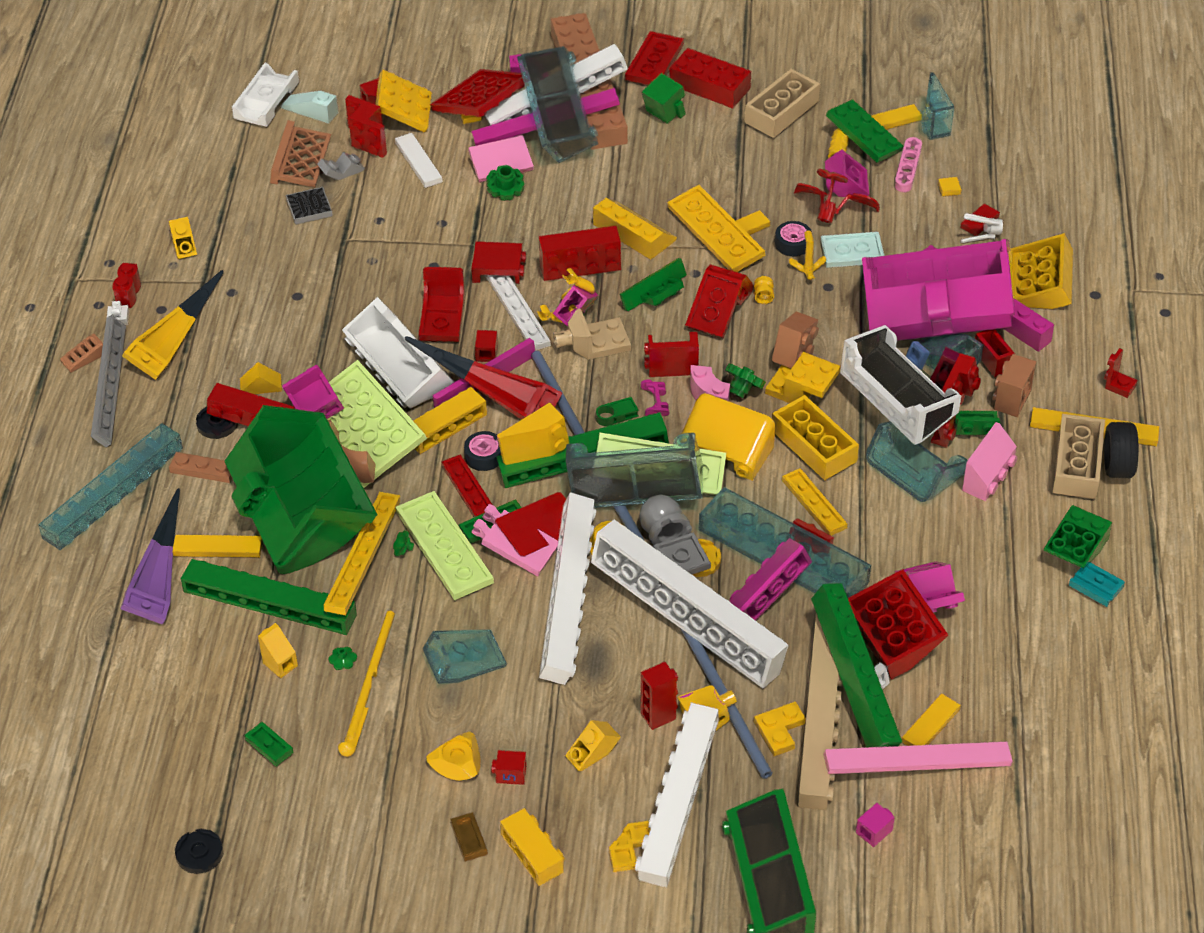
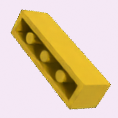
M470 387L413 420L427 437L425 441L414 449L419 454H422L486 416V400Z

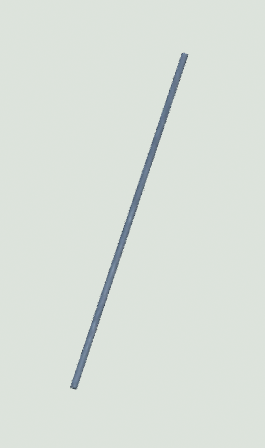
M534 351L531 357L546 384L562 392L541 352ZM562 394L557 404L574 435L585 433L565 395ZM598 477L623 525L643 539L611 479ZM681 629L710 684L714 686L719 695L728 692L703 645ZM733 704L727 707L730 720L763 779L769 778L772 775V771L736 705Z

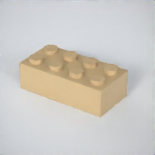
M793 69L788 70L745 105L744 122L774 138L819 101L820 83Z
M1062 414L1053 493L1096 499L1100 481L1105 419Z

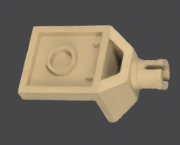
M580 308L576 309L569 320L568 329L553 332L556 348L572 345L576 353L588 360L631 351V343L620 317L587 324Z

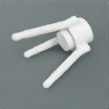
M965 213L964 219L984 223V232L988 234L962 239L961 243L987 238L995 239V235H1001L1002 219L986 218Z

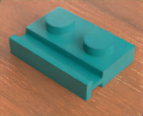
M1091 562L1085 568H1080L1069 581L1070 587L1108 607L1111 600H1114L1125 585V581Z

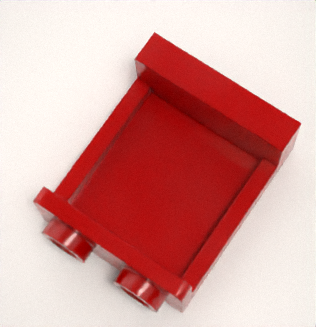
M476 241L471 268L472 283H480L481 275L515 276L516 284H520V278L524 277L525 266L522 263H526V251H523V243Z
M689 332V341L653 342L652 335H648V342L644 343V353L648 355V357H644V367L649 369V377L691 375V365L699 366L698 333Z

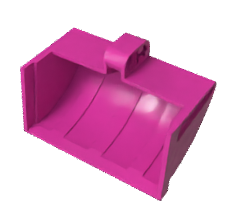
M1002 239V241L879 257H863L862 264L869 329L873 330L886 325L896 334L897 341L1012 327V316L1015 314L1008 255L1010 251L1009 240ZM878 331L874 332L876 340Z

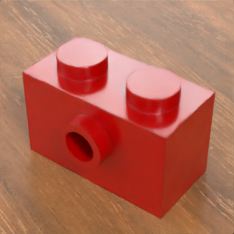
M995 329L976 333L973 351L994 377H997L998 374L1002 375L1005 361H1009L1012 354L1015 353Z

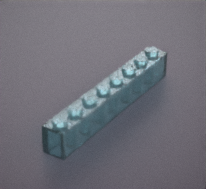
M163 423L157 426L39 523L38 526L42 539L58 550H62L66 545L70 544L78 535L86 531L90 525L101 518L113 506L117 505L120 500L131 493L139 484L147 480L157 469L164 466L176 452H180L183 449L180 434Z

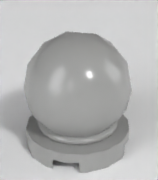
M659 494L649 497L642 504L639 514L641 526L649 534V540L653 545L691 533L692 527L688 518L682 514L680 505L672 497Z

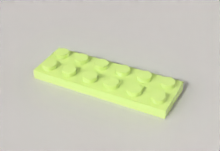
M599 433L593 476L720 496L726 453Z
M435 491L396 507L397 515L454 600L494 583L493 576Z

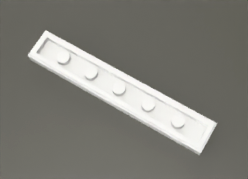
M485 275L524 340L531 338L535 344V351L551 346L550 339L511 277Z

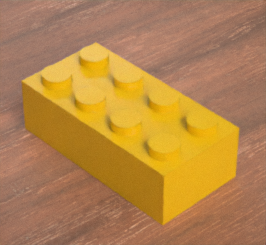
M806 395L772 413V419L775 422V435L824 481L857 462L859 444Z

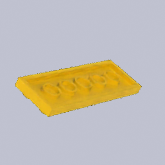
M699 184L667 202L668 208L728 270L738 272L765 256V250Z

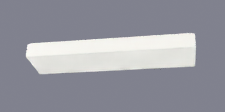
M412 133L395 138V144L425 188L442 182V176Z

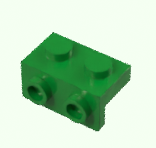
M959 411L954 419L956 435H987L996 422L1000 423L997 411Z

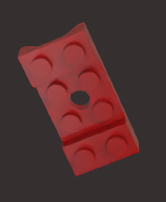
M960 353L942 388L944 393L949 388L957 391L961 395L960 405L963 403L965 395L972 397L974 391L978 390L981 378H979V367H977L976 358ZM941 408L930 412L926 422L934 428L947 418L948 415ZM956 415L935 431L931 443L947 448L949 442L953 441L956 435V429H954L953 424Z

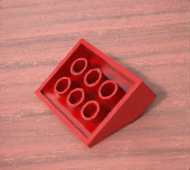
M903 569L848 598L862 637L879 663L887 666L888 676L891 680L912 669L948 637V633Z

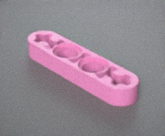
M911 137L905 141L895 179V188L900 192H908L912 189L922 149V141L919 138ZM906 157H912L914 159L908 160L906 159ZM908 169L911 170V172H904L902 170Z

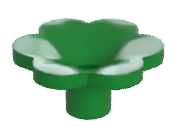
M404 530L398 533L393 544L395 556L399 557L404 555L406 550L411 551L413 549L414 543L410 542L408 531Z
M350 647L335 648L328 660L336 670H342L343 668L351 669L354 665L353 662L357 660V654L352 652Z

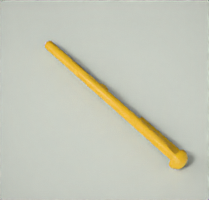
M393 611L386 612L345 740L338 745V751L342 756L349 757L356 751L369 709L365 706L371 690L372 676L376 677L378 673L379 662L395 616Z

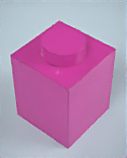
M876 803L857 819L856 834L872 847H875L893 831L895 817L889 809L883 808Z

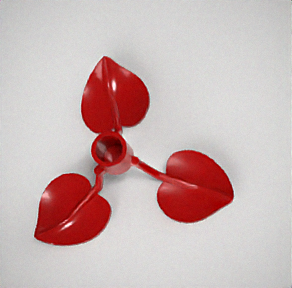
M818 169L817 174L823 178L831 179L828 194L817 187L804 183H798L794 190V193L805 192L821 196L820 211L817 219L825 223H832L834 215L839 214L840 209L848 199L868 205L877 210V212L880 210V205L874 198L853 193V195L847 194L836 208V204L830 201L835 181L847 183L848 178L825 169Z

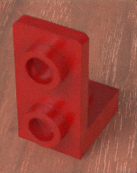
M1119 348L1108 359L1107 365H1109V369L1104 377L1107 380L1105 389L1128 398L1137 386L1138 380L1119 372L1123 349Z

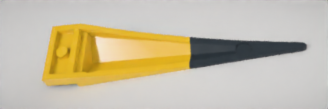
M224 271L218 272L182 304L137 337L125 350L122 357L156 380L167 368Z

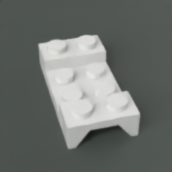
M264 63L232 106L233 118L267 127L275 116L274 109L287 92L292 93L299 83L298 71L294 70L289 76L275 73L268 63Z

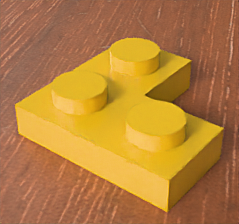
M795 701L754 716V723L772 755L777 756L795 749V742L788 730L806 724V718Z

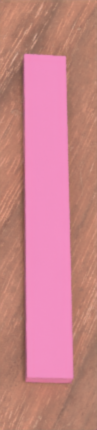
M1007 742L825 749L824 752L828 774L1011 766L1013 762Z

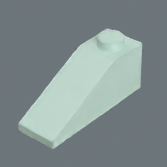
M323 91L293 94L281 105L282 109L328 124L338 114L336 95Z

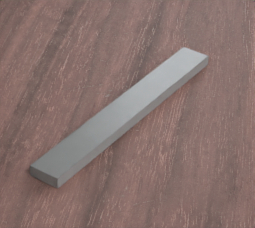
M112 315L106 318L91 437L105 447L111 445L126 330V325Z

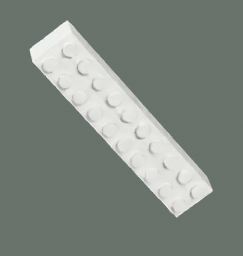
M615 519L597 532L591 559L592 564L764 689L780 675L788 644L781 638L767 630L763 625L749 617L745 612H742Z

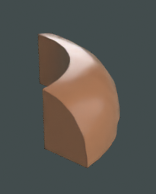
M330 419L328 422L340 443L339 431ZM341 445L360 482L374 483L376 464L367 451L350 450Z

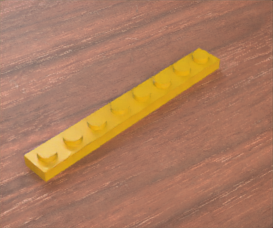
M379 492L373 504L378 515L372 523H366L360 530L324 603V611L341 615L347 614L396 512V507L400 504V495Z

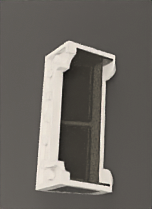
M886 325L844 340L840 373L914 445L923 442L959 413L961 395L952 388L947 389L944 393L896 348V334Z

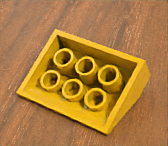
M1065 233L1010 248L1008 255L1014 299L1029 308L1055 309L1072 304L1073 248Z

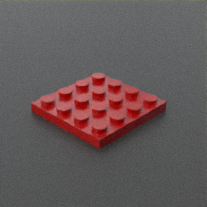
M480 69L432 102L430 106L432 111L482 117L486 115L488 110L497 107L499 102L511 97L513 92L522 89L531 79L528 73Z

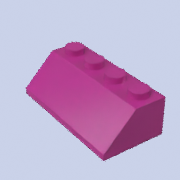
M790 538L786 542H782L777 547L775 554L771 558L765 559L761 564V568L746 579L745 585L730 596L729 602L756 621L812 563L805 547Z

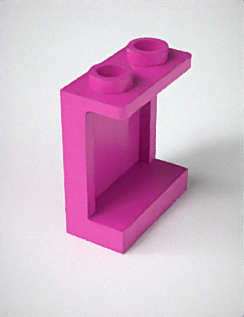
M318 365L307 369L302 374L282 385L295 409L324 413L326 419L344 409Z

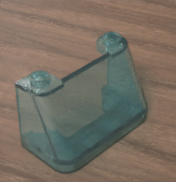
M890 421L878 424L866 452V459L871 466L920 502L933 499L965 475L966 462L968 461L961 455H955L949 459L948 463H945L921 444L914 445Z

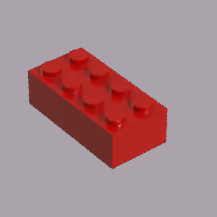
M687 48L669 68V78L682 85L684 91L732 109L751 88L750 70Z
M617 226L538 236L540 268L544 281L562 279V275L569 276L568 268H571L577 276L621 270V240Z

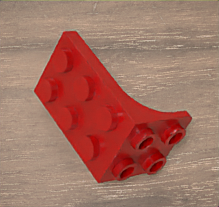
M424 267V297L418 334L419 341L459 342L465 302L463 269L456 267Z

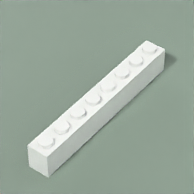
M613 44L499 102L497 107L487 111L485 115L486 120L490 126L559 105L628 70L624 57L617 46Z
M691 703L689 711H684L682 718L684 727L682 731H678L675 744L677 749L676 752H671L669 758V765L671 767L670 771L665 772L663 777V793L659 792L657 795L655 806L658 808L656 814L652 813L650 817L649 828L651 830L649 835H645L643 839L642 857L638 856L635 870L638 871L639 881L663 887L668 886L718 725V709Z

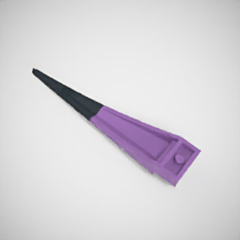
M179 488L175 491L124 593L120 608L162 625L167 616L171 597L172 550L180 495Z

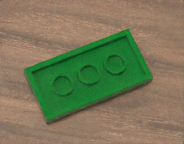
M853 99L827 111L826 117L876 163L902 152L904 145Z

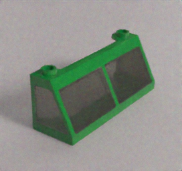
M784 788L770 791L726 810V820L722 821L724 835H728L729 839H732L751 917V924H747V933H814L816 909Z

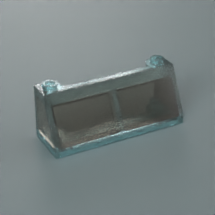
M562 46L518 56L517 59L542 147L558 163H561L597 145L596 137L598 132L594 126L588 123L572 68L575 66L574 62H576L574 53L572 51L569 52Z
M695 433L680 434L674 439L673 446L588 453L587 447L581 443L567 444L566 466L571 493L594 499L593 508L643 504L649 497L659 494L672 497L675 501L703 498V462Z

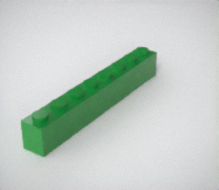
M661 412L569 436L570 445L553 456L509 465L503 463L501 455L497 456L505 489L594 465L599 433L669 444L668 433Z
M191 559L181 577L183 592L343 635L348 634L357 616L355 601H352L346 615L324 611V603L329 595L328 593L290 585L287 582L271 580L267 577L229 569L228 567L210 564L206 561Z
M842 583L822 584L811 600L866 748L899 746L902 743L901 736Z

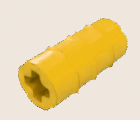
M839 128L833 133L828 159L841 149L845 152L847 151L849 137Z

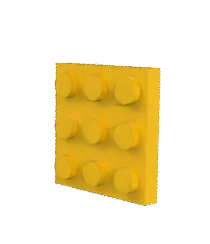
M382 70L379 74L376 105L381 106V113L425 133L429 124L432 92L391 72Z

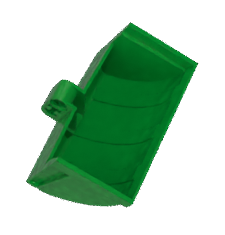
M263 405L224 461L236 485V489L232 493V500L241 516L253 519L280 574H288L304 569L333 554L348 543L366 523H372L378 515L324 413Z

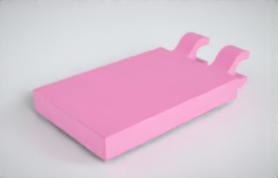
M489 504L484 510L485 514L482 518L494 525L490 529L483 520L478 519L474 524L472 533L483 538L482 545L538 577L557 550L558 541L538 530L549 545L526 556L519 555L495 523L497 518L509 512L504 510L500 514L495 506Z

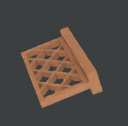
M287 120L271 169L270 183L278 185L279 180L316 187L321 171L317 164L321 158H325L331 134L295 127V121ZM301 134L305 135L306 137L303 139H299L296 135ZM320 138L325 139V141L318 143L315 139ZM311 142L313 146L306 147L304 143ZM300 146L302 150L296 152L293 148ZM318 149L320 154L314 156L312 151ZM307 154L310 158L303 160L300 156ZM296 158L298 162L291 164L289 160ZM314 162L317 166L310 168L307 164ZM303 166L306 170L299 172L296 168ZM290 170L294 173V175L291 176L284 174L285 172H288ZM310 174L313 180L305 179L303 176Z

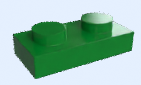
M260 722L244 735L245 741L275 767L294 753L293 747L263 722Z

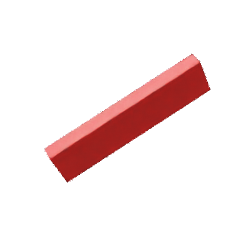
M461 454L441 461L442 468L472 516L476 517L485 513L486 507L489 504H493Z

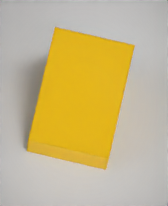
M257 362L240 378V390L252 394L282 392L281 374Z

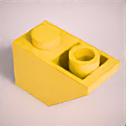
M188 217L168 221L177 258L181 259L197 255Z
M276 623L264 629L258 635L263 664L280 679L298 666L295 650Z
M591 720L565 756L578 771H583L606 757L620 740L621 736L608 722Z

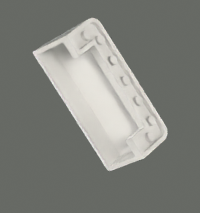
M378 297L342 329L347 335L345 340L351 347H357L355 352L362 359H367L365 364L372 371L377 370V378L383 384L385 382L388 383L386 388L393 396L396 394L399 396L396 400L404 408L408 406L411 409L432 399L434 394L454 383L452 378L435 360L405 340L406 336L413 339L416 338Z

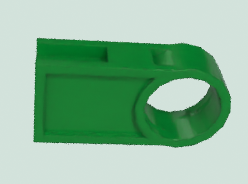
M632 397L604 404L596 409V422L601 426H609L639 417V409ZM603 413L612 414L609 418H603L600 415Z

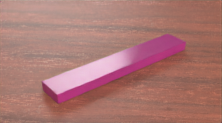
M528 338L485 365L510 372L532 358L531 355L535 351L534 341ZM459 379L433 395L434 408L470 387L475 391L478 390L463 379Z

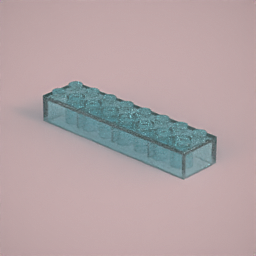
M725 487L699 513V531L760 564L765 559L771 558L775 554L777 547L789 538L805 547L812 563L794 582L813 593H816L822 584L842 583L847 598L862 591L870 582L871 564Z

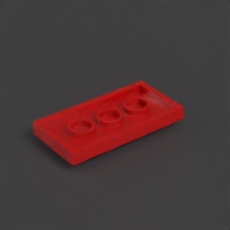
M650 31L626 71L625 80L649 85L661 73L667 75L670 66L684 45V39Z

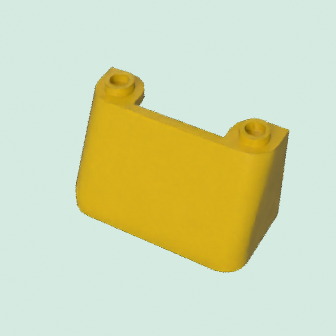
M704 393L696 400L677 445L726 453V460L734 462L736 474L739 477L753 481L774 448L775 422L765 414Z

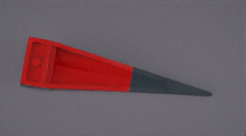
M405 337L408 343L521 420L548 403L556 407L563 394L543 382L512 374L439 349L411 337Z

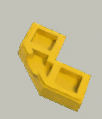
M649 821L628 823L617 840H614L610 845L609 855L613 872L635 869L637 860L634 848L642 847L644 836L649 835L651 830L649 828Z

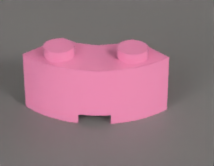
M691 365L690 388L695 400L701 394L706 393L729 401V383L718 380L712 373V367Z

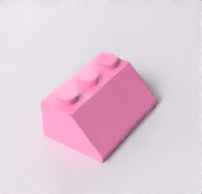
M996 422L966 462L962 491L984 501L987 500L990 494L994 495L999 481H1004L1009 467L1013 468L1017 461V456L1015 455L1017 446L1000 423Z

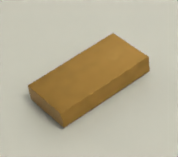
M473 812L450 819L465 862L488 855Z

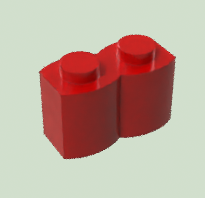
M122 263L117 271L118 277L112 285L115 301L121 302V306L128 305V308H132L137 300L136 294L141 288L140 275L137 264Z

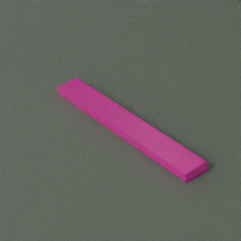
M615 88L471 132L475 145H482L620 105Z

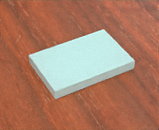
M879 232L821 236L820 239L823 255L826 257V268L863 265V257L884 256Z

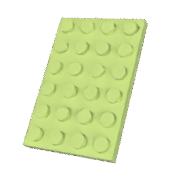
M358 360L329 382L344 409L327 420L331 419L339 431V440L342 446L350 450L367 451L376 464L374 480L427 439L423 431ZM361 483V484H362L363 488H365V487H366L368 484H370V483Z

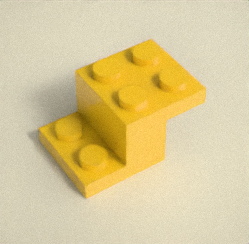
M803 352L792 368L784 365L780 366L766 386L765 394L788 403L803 395L809 398L812 394L823 398L840 373L841 366Z

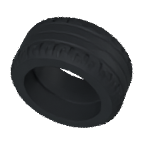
M1111 422L1106 427L1104 438L1105 472L1110 478H1132L1136 474L1138 466L1139 442L1137 428L1131 422Z

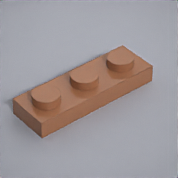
M176 452L169 465L170 473L226 483H230L232 480V476L224 462L225 460Z

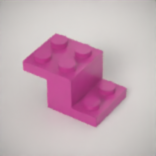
M934 561L903 569L933 613L937 612L939 607L945 606V609L958 606L959 602L965 601L964 593L955 589L950 564Z

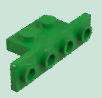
M675 259L621 292L620 298L625 311H630L641 303L657 306L664 299L676 295L680 289L684 288L683 282L680 279L685 277L687 273L682 259Z

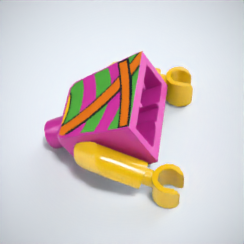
M571 268L567 269L570 273L569 276H562L569 285L574 283L575 285L572 286L555 311L550 312L547 305L540 306L541 311H537V314L542 321L551 318L552 321L564 323L568 327V322L576 309L581 308L584 316L597 299L598 294L595 292L593 283L581 276L578 277Z

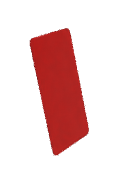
M561 492L554 493L497 518L495 523L519 555L526 556L549 545L539 530L558 541L563 505L566 498Z

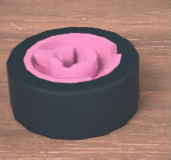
M787 221L780 224L775 232L776 249L780 253L791 257L806 254L804 233L808 230L811 231L810 227L799 221Z
M480 431L466 439L464 443V457L466 463L471 468L478 471H488L499 466L497 456L501 455L497 434L490 431Z

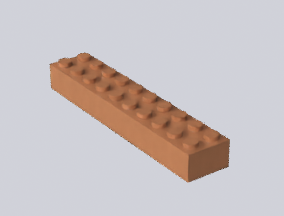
M586 13L551 18V36L563 70L599 52ZM608 79L578 94L573 99L576 100L612 89L611 80ZM620 105L580 116L591 150L628 144V126Z

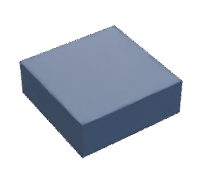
M912 341L906 357L922 370L930 352L918 341Z

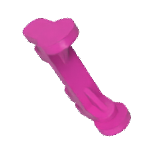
M649 379L643 380L641 388L652 392L655 401L653 407L645 410V416L661 412L662 416L669 415L668 403L660 401V396L666 394L665 383L652 382Z

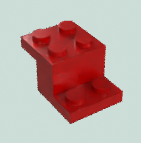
M348 95L345 98L352 147L384 158L387 155L385 128L382 124L381 106Z

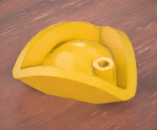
M470 731L456 736L426 756L430 766L439 774L449 779L467 780L476 776L480 771L479 747L474 733Z

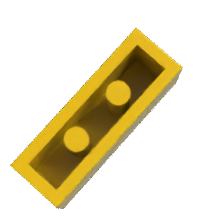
M523 808L500 821L502 837L538 886L564 873L563 862L565 858L560 849L553 847L550 836L546 831H541L539 823L533 814L529 815L526 809Z

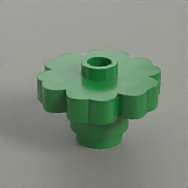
M509 165L498 166L497 170H491L486 177L487 191L492 197L499 196L503 201L513 200L514 195L520 196L524 190V175L520 173L519 169H513Z
M728 363L725 369L726 372L734 376L730 383V392L741 398H744L745 394L748 395L752 386L763 389L766 383L755 376L753 370L745 366L740 368Z

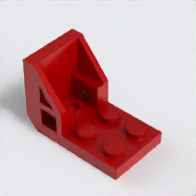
M710 264L704 272L685 326L724 339L736 304L741 305L750 296L754 288L753 283L747 275Z

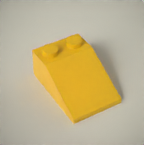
M551 403L546 404L497 435L502 460L505 465L553 456L570 445L565 418Z

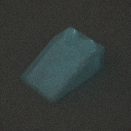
M934 72L930 73L926 105L923 108L924 122H922L923 133H926L929 140L951 136L954 106Z
M491 630L432 631L422 648L438 684L459 683L504 668L507 665Z

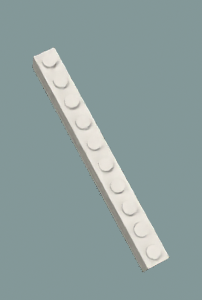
M571 492L563 505L539 674L541 679L563 685L566 684L569 677L574 676L576 664H573V661L579 649L576 646V641H578L581 633V628H578V624H580L583 616V611L580 608L584 603L585 593L582 592L588 576H585L590 563L587 555L592 547V542H589V538H591L594 531V525H591L596 515V509L593 508L594 499Z

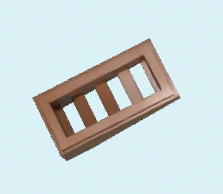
M92 334L61 357L60 361L70 372H73L100 358L103 342L95 334Z

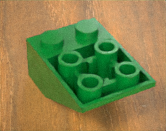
M1072 505L1043 551L1081 568H1085L1107 543L1112 522Z

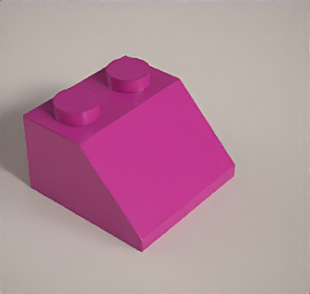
M841 149L825 161V170L839 173L848 178L847 183L835 181L833 192L836 195L846 197L847 194L853 195V193L869 196L867 169ZM826 178V187L829 190L831 179Z

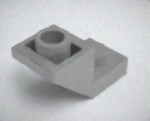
M345 152L341 154L336 162L321 158L317 164L325 175L337 180L362 172L365 169L357 155L353 153L349 155Z

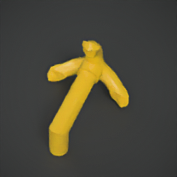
M808 230L804 233L806 240L804 265L793 258L789 259V263L797 270L805 273L807 279L813 280L815 279L813 272L826 262V257H820L813 264L814 240L812 232Z

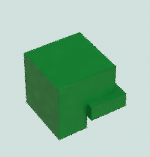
M663 73L642 91L646 111L668 124L676 116L682 118L686 114L684 104L680 101L685 96L683 86Z

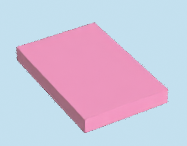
M523 135L469 147L468 149L479 182L486 181L489 172L497 170V167L502 165H509L513 169H519L520 173L534 169Z

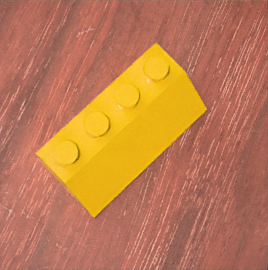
M605 198L593 207V225L598 228L617 226L621 242L650 260L677 240V237L617 201Z

